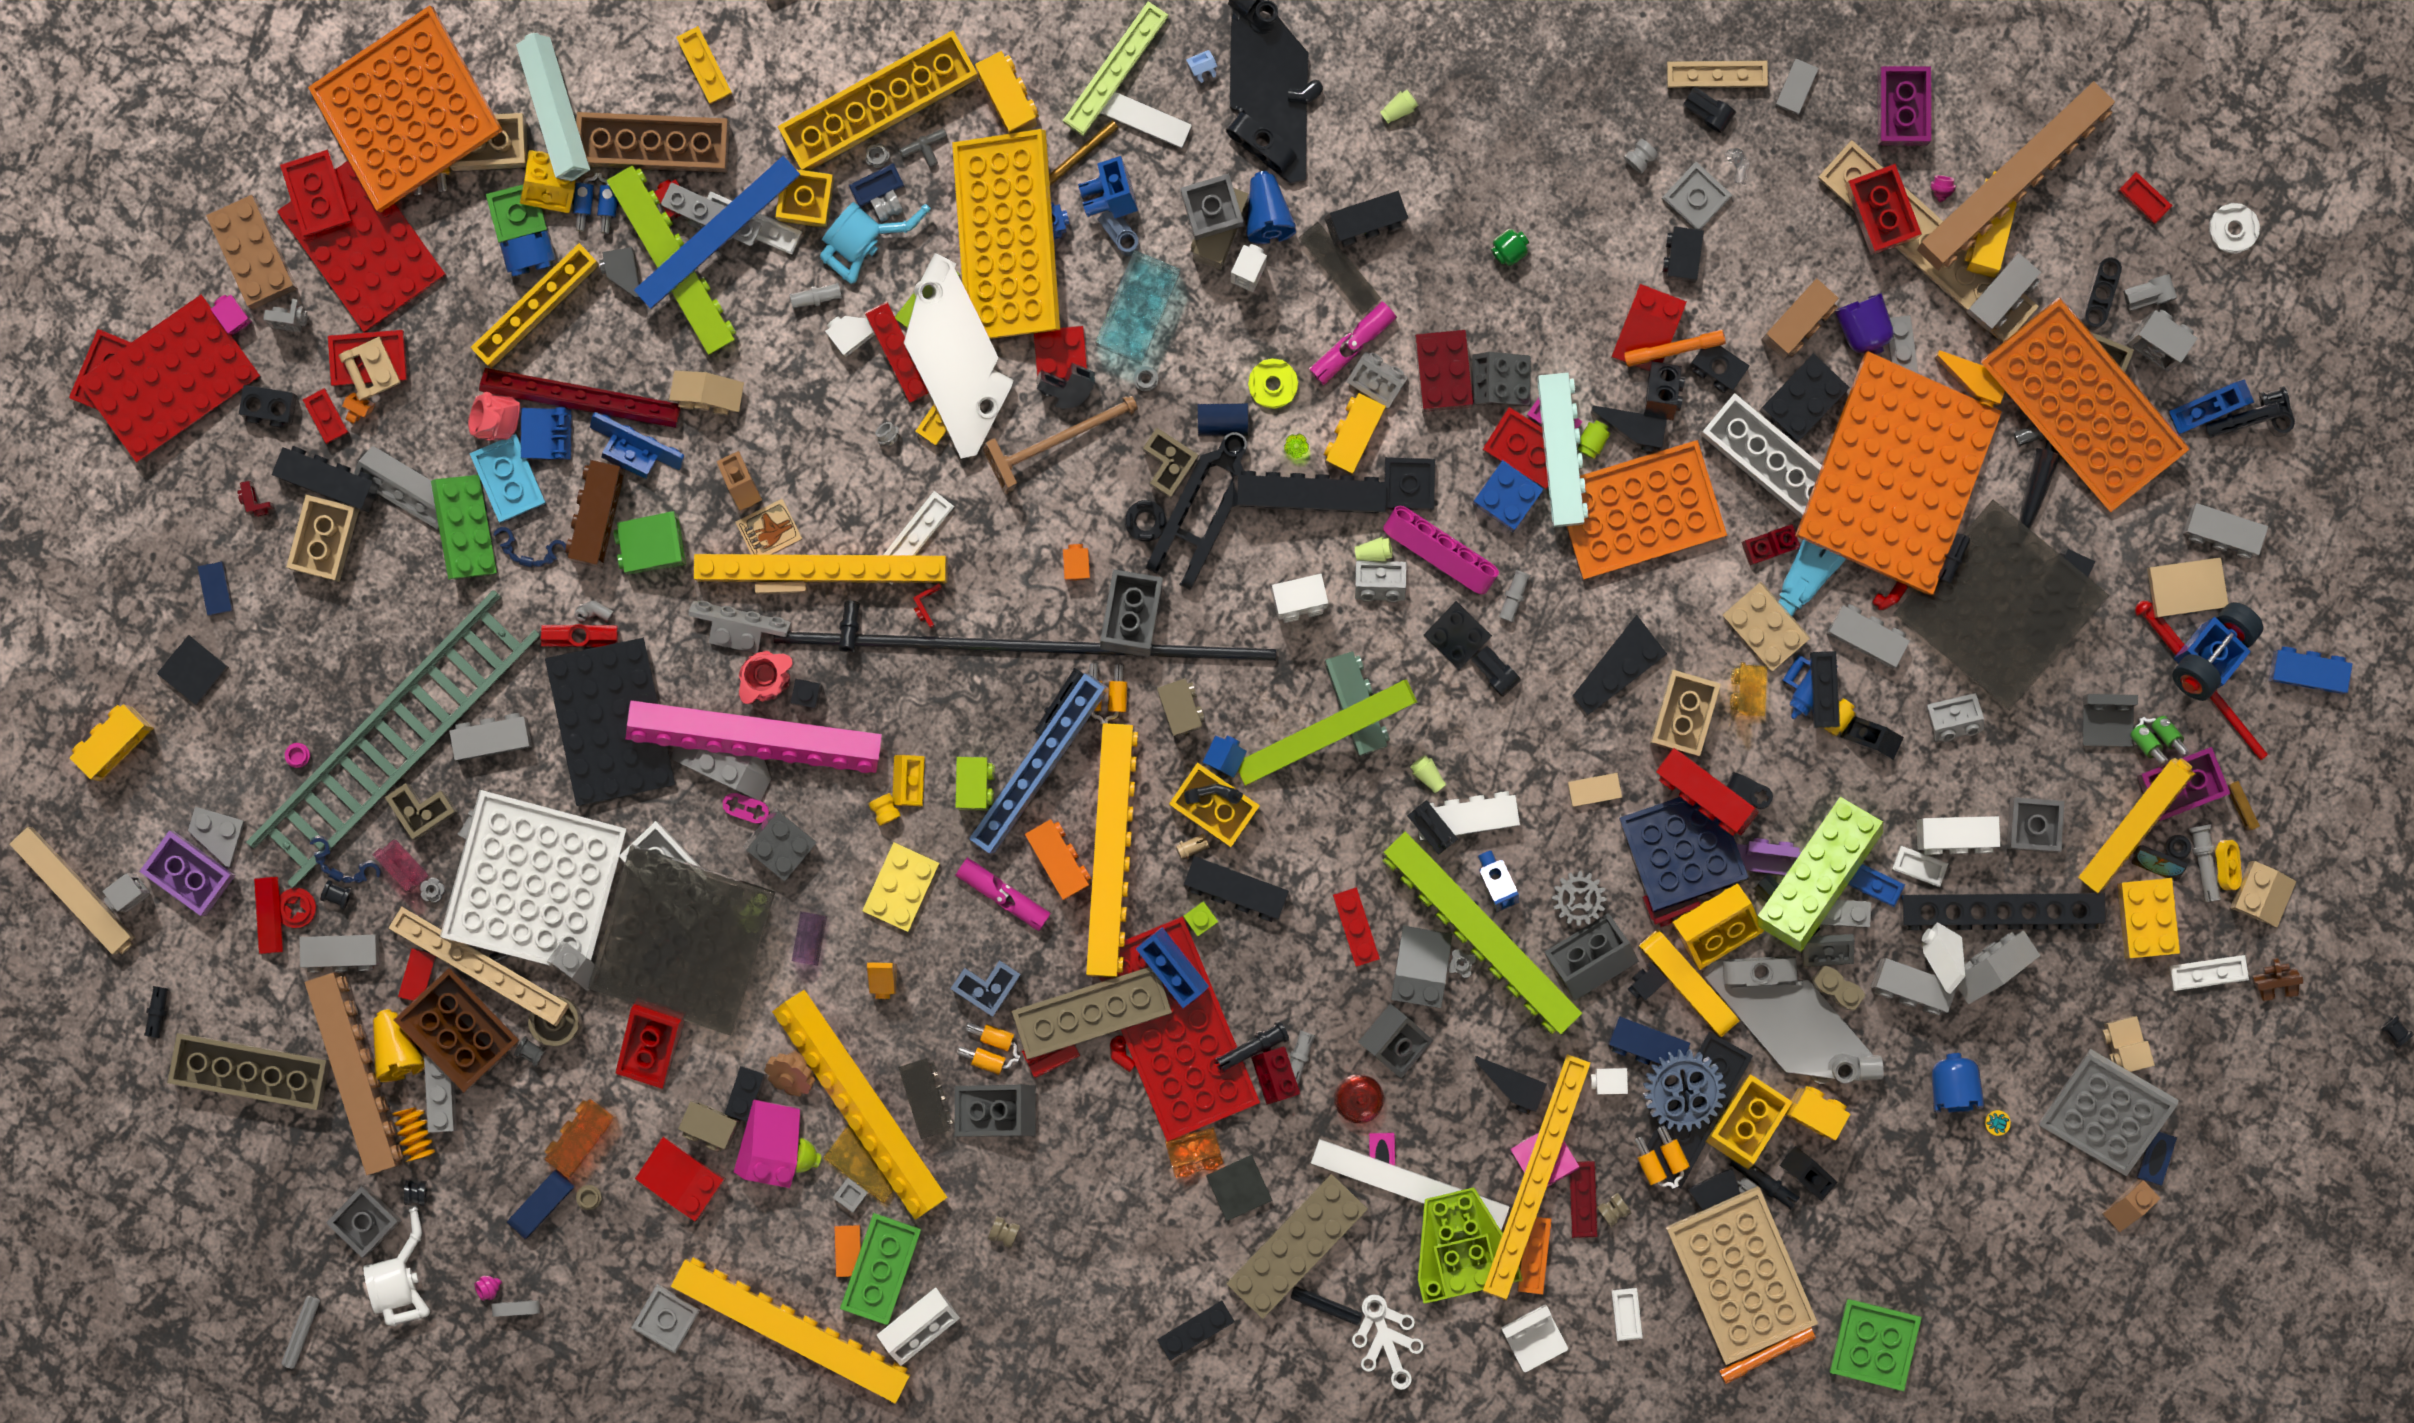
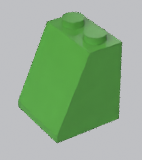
M674 511L617 523L618 529L614 530V539L616 545L620 544L621 554H618L617 558L619 568L624 569V573L633 574L686 565L679 515Z

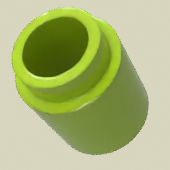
M1595 420L1594 424L1588 422L1580 437L1577 451L1595 459L1597 454L1600 455L1611 435L1607 431L1609 427Z

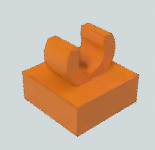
M353 392L345 398L342 405L349 409L345 420L355 424L361 416L366 417L372 413L375 403L367 399L359 401L356 393Z

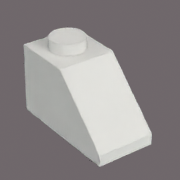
M839 316L828 323L827 327L829 329L825 331L845 358L875 335L866 318L844 316L842 319Z

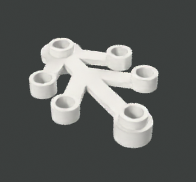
M1370 1295L1362 1303V1311L1365 1317L1358 1332L1352 1337L1354 1346L1358 1348L1364 1347L1367 1344L1366 1335L1373 1322H1375L1378 1332L1367 1356L1361 1360V1367L1368 1372L1374 1370L1377 1356L1383 1345L1393 1370L1391 1375L1393 1386L1397 1389H1406L1411 1384V1375L1402 1368L1393 1341L1409 1348L1414 1354L1420 1353L1424 1345L1418 1338L1412 1339L1388 1328L1384 1317L1399 1323L1404 1330H1410L1414 1327V1318L1411 1315H1402L1387 1308V1303L1383 1297ZM1376 1302L1379 1304L1377 1312L1370 1310L1371 1303ZM1406 1317L1412 1320V1324L1409 1327H1405L1402 1324V1320ZM1358 1335H1362L1365 1339L1361 1345L1355 1343V1337ZM1414 1341H1418L1421 1344L1420 1349L1417 1351L1411 1348V1344ZM1366 1359H1371L1373 1361V1366L1371 1368L1364 1367V1361ZM1404 1374L1406 1376L1405 1382L1398 1383L1396 1381L1397 1375Z

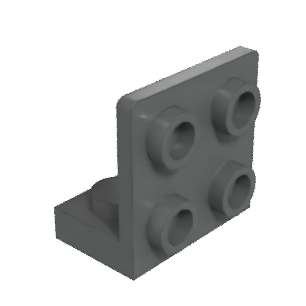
M1498 352L1473 354V405L1491 403L1530 405L1531 357L1529 355Z
M2083 695L2082 744L2084 746H2133V739L2130 737V734L2134 729V706L2138 705V695Z

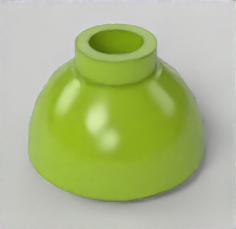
M804 1138L798 1139L795 1173L806 1172L812 1167L817 1168L821 1161V1154L816 1152L815 1147Z

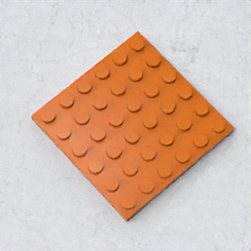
M430 5L308 87L378 212H382L503 131L434 7Z

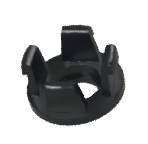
M1140 500L1128 509L1125 516V526L1128 533L1134 539L1149 542L1157 539L1163 533L1166 526V516L1163 509L1157 503L1150 500ZM1144 512L1152 514L1155 519L1153 528L1147 531L1141 530L1136 523L1137 517Z

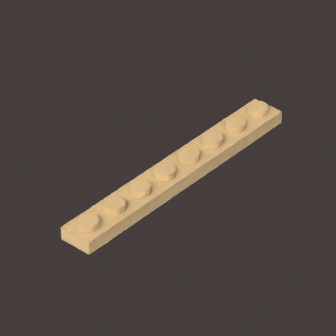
M403 907L400 908L389 926L390 930L556 1027L570 1006L568 1003L467 944L440 937L441 929Z

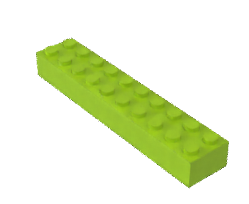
M1406 831L1382 853L1385 857L1382 861L1392 871L1397 869L1403 875L1400 880L1409 889L1415 887L1419 891L1420 895L1417 897L1427 907L1432 905L1438 911L1435 916L1445 926L1450 923L1456 929L1453 934L1462 943L1467 941L1473 947L1470 952L1480 962L1485 959L1491 965L1488 970L1498 980L1503 978L1508 983L1506 989L1515 998L1521 996L1526 1001L1523 1006L1533 1016L1538 1014L1544 1020L1541 1025L1550 1034L1555 1032L1562 1034L1582 1014Z

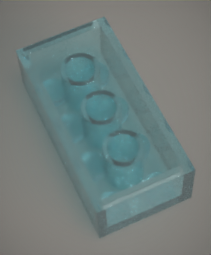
M1134 250L1095 341L1096 346L1142 365L1179 279L1181 269Z

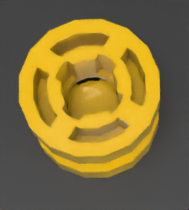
M890 793L868 803L871 811H874L876 814L875 820L878 826H882L901 816L899 810L894 808L893 798Z

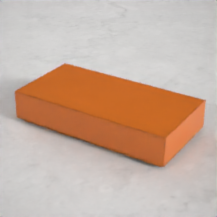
M860 1225L834 1226L836 1277L852 1275L861 1249Z

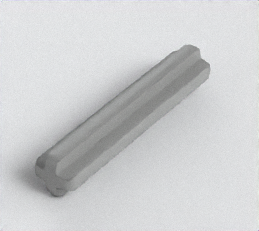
M307 1296L282 1360V1365L286 1368L294 1369L320 1303V1300L316 1297Z

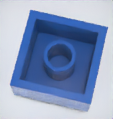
M1502 460L1472 504L1514 532L1542 493L1543 488Z

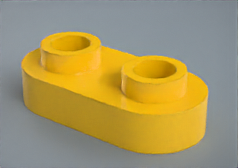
M2222 840L2218 843L2215 850L2218 869L2217 880L2222 889L2226 891L2237 890L2242 883L2240 849L2236 841Z

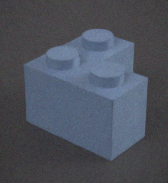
M999 960L986 981L967 968H964L951 987V990L994 1017L1021 974Z

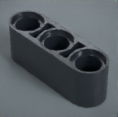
M2105 258L2096 267L2081 316V321L2088 330L2100 328L2108 318L2122 272L2121 263L2116 258ZM2104 264L2113 266V276H2108L2103 272ZM2097 288L2106 290L2107 298L2105 300H2101L2096 296ZM2093 311L2099 314L2100 322L2098 324H2094L2089 320L2090 312Z

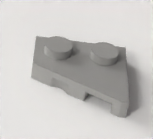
M195 807L188 831L225 866L231 867L245 821Z

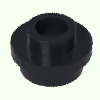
M2174 835L2166 842V852L2169 856L2182 860L2190 854L2191 843L2183 835ZM2175 843L2182 845L2180 852L2174 850Z

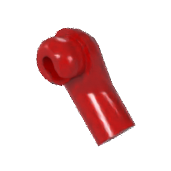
M1897 581L1886 597L1878 593L1873 599L1872 604L1877 606L1878 610L1884 611L1900 601L1908 586Z
M1123 1036L1113 1038L1110 1042L1111 1059L1130 1072L1135 1063L1133 1059L1126 1055V1041Z

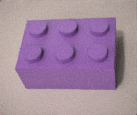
M170 830L139 871L200 916H206L236 876L178 833Z

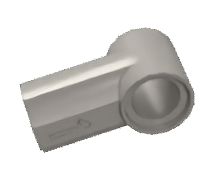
M2170 274L2149 280V283L2124 290V299L2129 311L2177 299Z

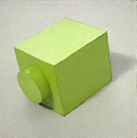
M1204 901L1183 916L1197 936H1200L1218 923Z

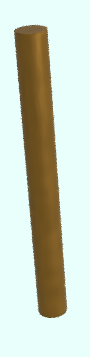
M1113 120L1054 169L1049 174L1050 186L1119 128Z

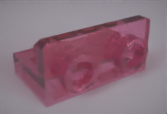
M393 839L387 846L379 848L372 854L406 892H412L428 877V873L396 839Z

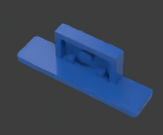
M596 412L592 415L590 428L610 438L602 452L601 458L647 479L657 460L676 470L681 469L684 454L680 453L676 448L667 447L653 437L644 436L636 432L630 426H623L613 421L607 415H600Z

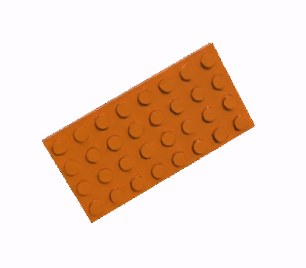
M2060 297L1981 360L1984 367L2110 512L2190 450L2189 446Z

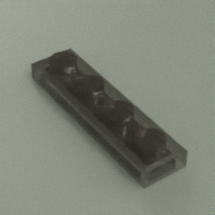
M1319 222L1315 223L1299 237V240L1361 315L1365 314L1382 299L1338 245L1334 246L1331 236Z

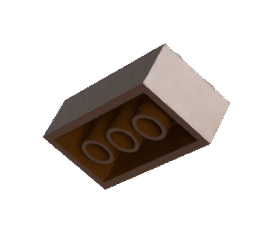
M590 460V464L584 467L582 479L585 480L584 490L580 489L577 496V504L580 507L578 514L573 515L571 529H574L572 539L568 538L565 553H568V559L575 563L603 569L625 471L620 466Z

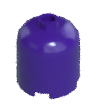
M1882 293L1869 296V299L1860 303L1858 301L1853 302L1835 311L1850 348L1857 353L1869 351L1877 355L1884 352L1883 346L1890 343L1893 339L1894 330Z

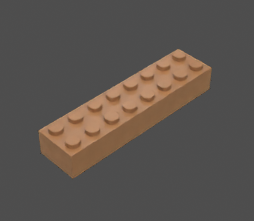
M333 972L306 981V989L366 1176L403 1165L401 1159H404L403 1150L400 1144L396 1145L394 1135H397L394 1122L392 1120L389 1121L386 1111H389V1106L385 1096L381 1097L378 1087H381V1082L377 1080L370 1064L374 1062L370 1049L365 1048L363 1042L366 1035L362 1024L358 1025L355 1015H358V1009L355 1001H350L347 991L351 989L347 977H342V973Z

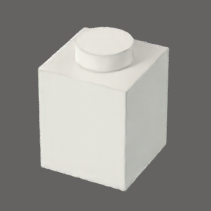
M1627 1068L1595 1069V1074H1591V1089H1596V1094H1628Z

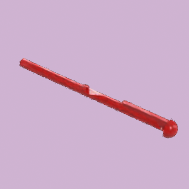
M2144 600L2136 605V616L2142 614L2176 656L2185 644L2163 617L2155 618L2151 602ZM2216 690L2210 697L2212 702L2260 760L2264 759L2268 753Z

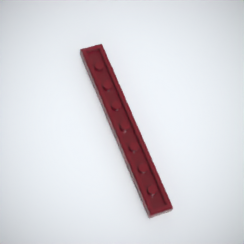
M490 368L484 369L479 384L480 392H490L496 395L596 412L598 414L674 428L677 426L681 413V408L678 407L679 403Z

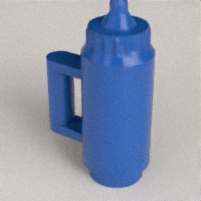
M1800 655L1797 656L1782 680L1796 689L1790 702V706L1793 708L1792 719H1796L1801 714L1806 716L1813 710L1811 668L1799 685L1793 682L1804 664L1811 667L1810 661Z

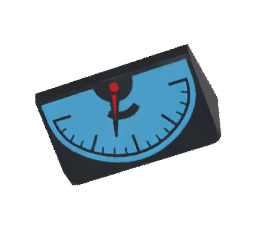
M2144 845L2136 848L2131 860L2133 865L2165 878H2172V881H2178L2188 866L2186 862Z

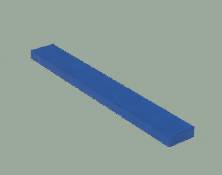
M782 156L638 285L634 291L650 309L654 308L800 176V173Z

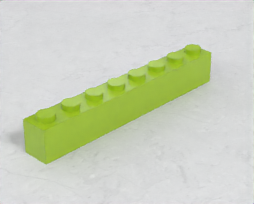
M632 165L606 181L658 268L680 249L684 242L679 234L673 235L669 227L673 224L667 213L661 214L656 205L660 201L653 190L648 192L643 183L647 182V179L641 169L635 170ZM694 271L671 292L710 356L734 342L733 335L736 334V331L730 321H723L720 314L724 311L717 299L712 301L707 292L711 288L705 278L699 279Z

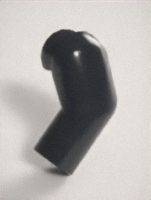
M1312 80L1302 90L1289 88L1288 101L1311 103L1322 93V83L1319 80Z

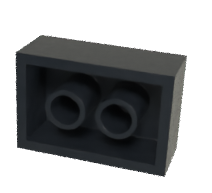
M1813 353L1759 411L1783 434L1797 444L1850 387Z

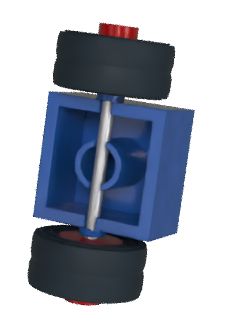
M2232 602L2227 604L2217 617H2213L2200 625L2173 658L2178 663L2172 674L2176 686L2190 698L2199 701L2208 700L2218 688L2227 682L2251 652L2248 648L2256 642L2264 629L2260 617L2246 605Z

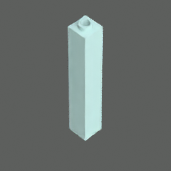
M531 33L526 35L524 40L516 44L555 177L573 181L590 170L551 38L539 35L538 33Z

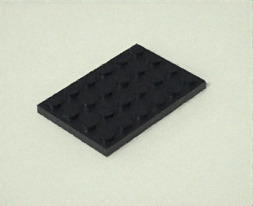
M644 637L545 658L576 806L675 785L667 746L649 742L637 743L625 739L630 701L658 704Z

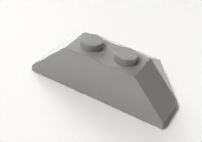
M679 746L675 747L670 759L758 801L762 800L771 781L765 760L758 757L736 756L723 752L712 753L701 749L689 750Z

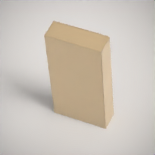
M804 581L757 582L755 584V593H807V584Z
M1618 773L1567 782L1572 807L1622 798Z

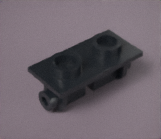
M1427 800L1407 815L1438 855L1458 840Z

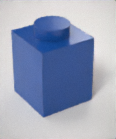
M1215 735L1202 763L1234 778L1247 751L1239 747L1240 741L1228 735L1225 739Z

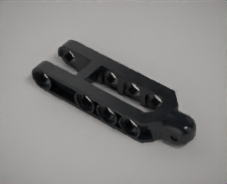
M1237 432L1227 434L1218 450L1200 456L1145 569L1157 574L1175 537L1197 547L1189 567L1179 584L1191 591L1233 507L1234 476L1241 475V471H1244L1241 460L1247 449V440L1242 434ZM1219 466L1231 473L1232 480L1223 495L1216 513L1211 519L1204 537L1200 538L1180 527L1209 469Z

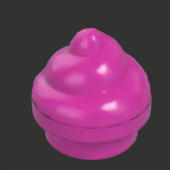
M1936 175L1934 181H1931L1930 188L1934 191L1933 194L1937 197V200L1943 202L1953 194L1956 185H1954L1953 178Z
M481 1276L479 1281L474 1283V1287L482 1301L486 1299L490 1301L496 1297L502 1281L491 1276Z

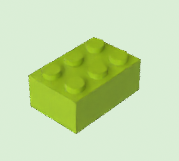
M957 757L956 808L959 811H989V806L994 804V791L990 788V780L994 781L995 765L990 763L987 757Z

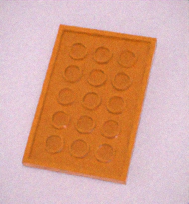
M1698 440L1580 475V478L1585 480L1586 492L1581 493L1582 503H1587L1588 518H1584L1583 525L1566 526L1583 580L1727 536Z

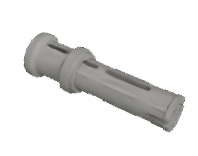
M2211 824L2189 828L2194 842L2192 851L2198 857L2205 902L2221 900L2212 852H2215V845H2212Z

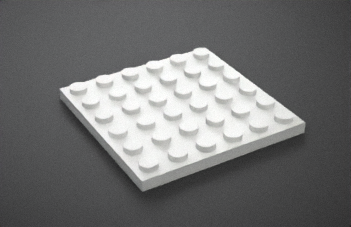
M479 790L440 937L550 966L553 965L547 962V960L561 941H564L591 961L626 828Z

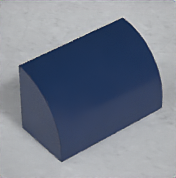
M1248 403L1198 404V437L1226 436L1233 432L1248 436Z

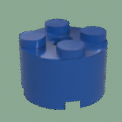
M548 230L541 232L542 237L540 233L536 235L534 233L508 240V246L506 242L499 243L507 273L511 272L512 276H519L530 273L529 268L533 266L536 267V270L554 266L553 261L556 260Z

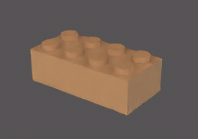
M249 195L206 215L246 305L250 309L258 308L298 289L258 200L253 195Z

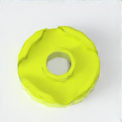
M1272 358L1263 360L1254 367L1249 376L1248 387L1250 395L1256 403L1264 408L1277 409L1286 406L1292 401L1297 393L1298 379L1296 372L1288 363ZM1270 377H1276L1280 381L1281 385L1275 391L1269 390L1266 387V381Z

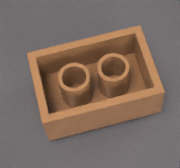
M1816 278L1761 340L1783 360L1787 355L1792 358L1804 345L1801 340L1804 337L1809 340L1821 325L1818 321L1821 318L1826 321L1838 308L1835 302L1839 298Z

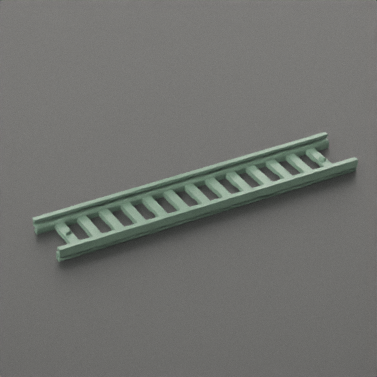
M492 590L246 841L249 846L255 849L269 835L301 866L287 881L292 888L318 863L314 855L308 859L276 827L287 817L308 839L311 840L315 836H321L294 810L296 806L305 799L336 830L328 840L331 851L541 636L534 629L522 643L518 642L488 612L501 598L495 590ZM480 619L513 650L504 661L470 630ZM462 637L495 668L486 679L453 648ZM444 655L478 686L469 697L435 666ZM427 673L460 704L451 715L417 684ZM409 691L443 722L433 733L400 702ZM392 709L425 740L416 751L382 720ZM374 727L407 758L398 769L365 738ZM356 745L390 776L381 787L347 756ZM339 763L372 794L363 805L329 774ZM321 781L354 812L345 823L312 792ZM322 842L314 843L319 848L318 851H322L325 848Z

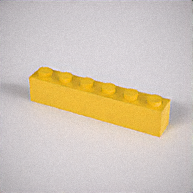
M578 243L470 348L492 369L600 264Z

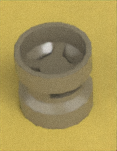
M1618 1193L1611 1196L1609 1202L1601 1203L1597 1206L1598 1211L1610 1227L1616 1225L1621 1217L1626 1218L1632 1214Z
M997 1216L988 1239L994 1242L1003 1241L1004 1246L1012 1248L1021 1225L1016 1223L1009 1225L1005 1222L1004 1218Z

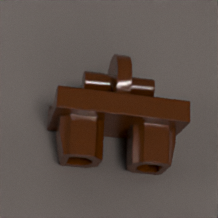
M2272 958V966L2263 967L2264 974L2252 975L2253 984L2258 989L2260 998L2263 1001L2275 999L2274 988L2283 987L2285 997L2298 996L2299 984H2303V976L2299 975L2298 969H2290L2289 963L2280 964L2278 958Z

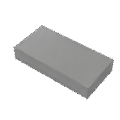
M1795 59L1776 106L1799 115L1819 68Z

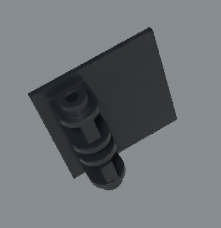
M1457 601L1424 634L1459 670L1492 637Z

